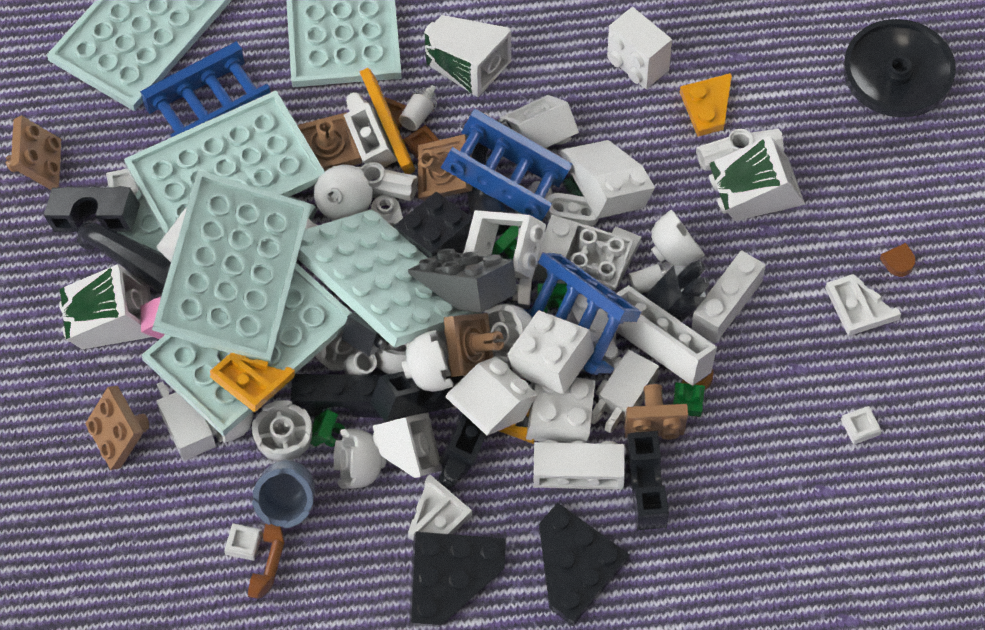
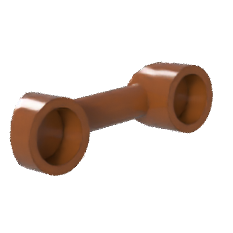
M265 524L263 541L272 543L264 574L253 573L248 588V597L260 599L264 597L275 582L279 561L285 545L281 526Z

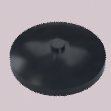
M889 19L873 23L854 36L846 50L843 71L845 81L851 93L869 109L892 117H913L935 109L946 99L954 82L956 65L949 45L934 30L910 20Z

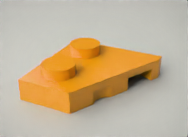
M730 73L680 86V95L697 137L724 130L732 78Z
M230 353L210 370L211 379L253 412L261 408L295 376V370L290 367H286L285 370L268 366L267 361L252 360L235 353Z

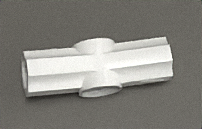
M736 129L727 138L697 147L698 162L705 171L711 170L709 163L741 149L736 146L746 147L770 135L784 152L782 132L779 129L750 133L745 129Z
M368 162L362 167H356L364 172L363 175L368 180L369 186L372 187V198L385 195L409 201L412 198L414 199L418 182L417 176L386 170L377 162Z

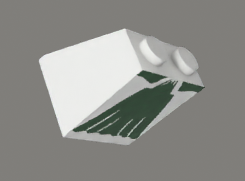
M441 15L435 23L431 22L424 32L426 64L476 97H479L511 62V30L507 27Z
M771 135L709 163L712 171L709 179L713 188L718 190L720 198H717L718 205L723 214L728 213L734 221L799 207L805 204L790 161Z
M119 264L59 289L61 297L59 306L63 313L64 321L63 334L67 341L77 347L88 349L152 337L141 332L140 306L151 301L150 287Z

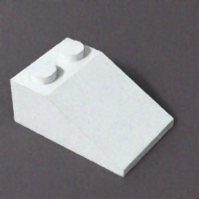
M609 140L562 149L560 151L561 157L573 164L570 173L596 219L643 209L655 189L643 166Z

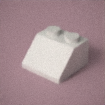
M546 95L500 117L501 121L507 119L514 131L546 149L554 144L561 145L567 143L572 139L571 136L579 133L568 102L550 95Z
M495 356L478 363L447 393L446 398L488 436L523 421L537 393L529 387L525 380L519 378L508 368L504 361Z
M428 412L373 426V441L375 446L379 448L380 455L414 478L442 471Z

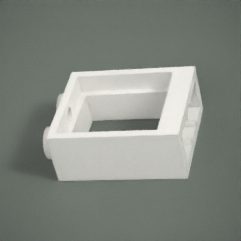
M475 210L464 253L477 252L478 256L491 255L499 224L521 226L513 257L515 278L532 280L538 263L541 243L545 236L546 224L531 215Z

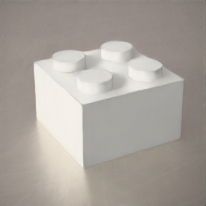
M633 6L609 25L607 57L615 67H620L634 83H639L645 89H648L669 71L672 39Z
M538 310L507 354L512 371L518 377L564 395L593 354L594 348L589 329Z
M575 378L564 395L533 383L532 389L537 393V396L529 410L526 440L534 439V441L538 442L554 440L558 443H571L576 440L587 442L590 434L595 380Z

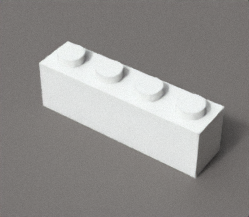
M629 285L616 293L642 312L637 322L619 324L617 333L692 386L711 373L717 346Z

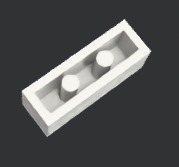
M741 250L707 294L706 298L694 311L692 330L716 344L762 283L766 264Z
M554 440L534 442L533 488L623 489L624 444H617L614 441L592 444L581 440L571 443H558Z

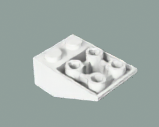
M551 215L541 243L538 261L542 252L561 254L610 290H616L634 240ZM537 263L533 279L545 282L548 276L546 273L547 269ZM558 280L557 283H565V282L562 281V280Z

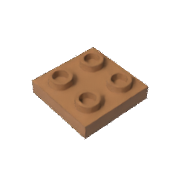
M347 112L297 125L324 171L332 168V166L342 164L354 166L362 163V158L344 117V114Z
M22 115L13 120L12 154L6 157L8 169L14 173L20 172L50 190L59 187L61 138Z
M464 134L418 145L419 199L425 201L435 192L446 197L472 191V185L441 168L451 148L454 147L460 151L468 135Z
M488 313L444 317V334L447 340L448 365L451 377L468 374L478 363L493 358V350L499 351L504 347V342H493L497 339H504L500 331L490 333Z
M659 384L644 386L645 406L627 407L624 423L625 438H627L628 433L658 431V436L668 440L684 435L688 418L687 404L663 405L662 386Z
M118 385L107 387L85 423L88 432L92 435L110 470L122 467L142 434L149 429L148 417L145 414H133Z

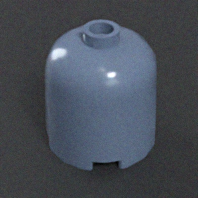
M281 460L271 464L263 471L253 490L252 505L257 516L268 525L284 526V528L300 524L308 516L315 496V482L310 471L303 464L293 460Z

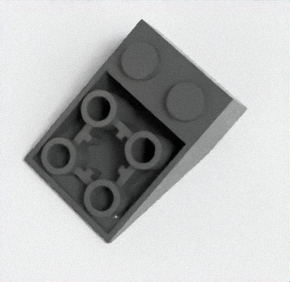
M443 249L438 251V255L422 259L418 265L408 269V273L458 310L482 313L517 294L513 260L501 259L500 255L478 256L477 252L455 253L454 249Z

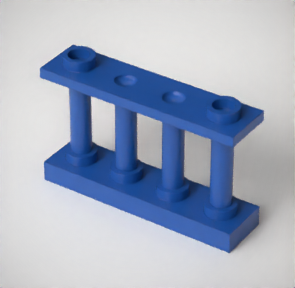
M237 41L140 91L144 107L148 113L151 114L156 110H160L174 130L170 137H174L271 92L268 84L256 88L241 66L245 62L242 48ZM229 72L233 73L247 93L235 101H232L217 79ZM204 85L210 87L223 106L208 114L193 92ZM181 97L185 98L199 119L185 127L169 105Z
M474 108L461 131L462 134L468 135V138L460 151L454 147L451 148L441 168L519 213L531 215L542 221L552 205L551 202L545 199L551 185L559 188L573 164ZM477 143L492 150L485 165L470 157ZM502 157L517 164L510 179L495 171ZM527 170L542 178L535 193L520 185Z
M542 252L538 263L547 269L546 273L548 276L532 309L524 310L532 318L538 310L543 312L558 280L567 283L566 287L568 290L555 317L567 320L579 294L585 296L588 303L578 324L579 326L590 329L598 310L603 309L606 311L609 320L596 344L593 354L583 369L593 375L612 373L614 368L602 359L618 326L624 322H637L642 312L563 255Z

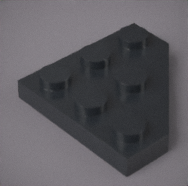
M557 502L539 523L549 609L574 626L626 564L630 554Z
M416 531L413 539L409 625L440 627L505 569L506 538Z

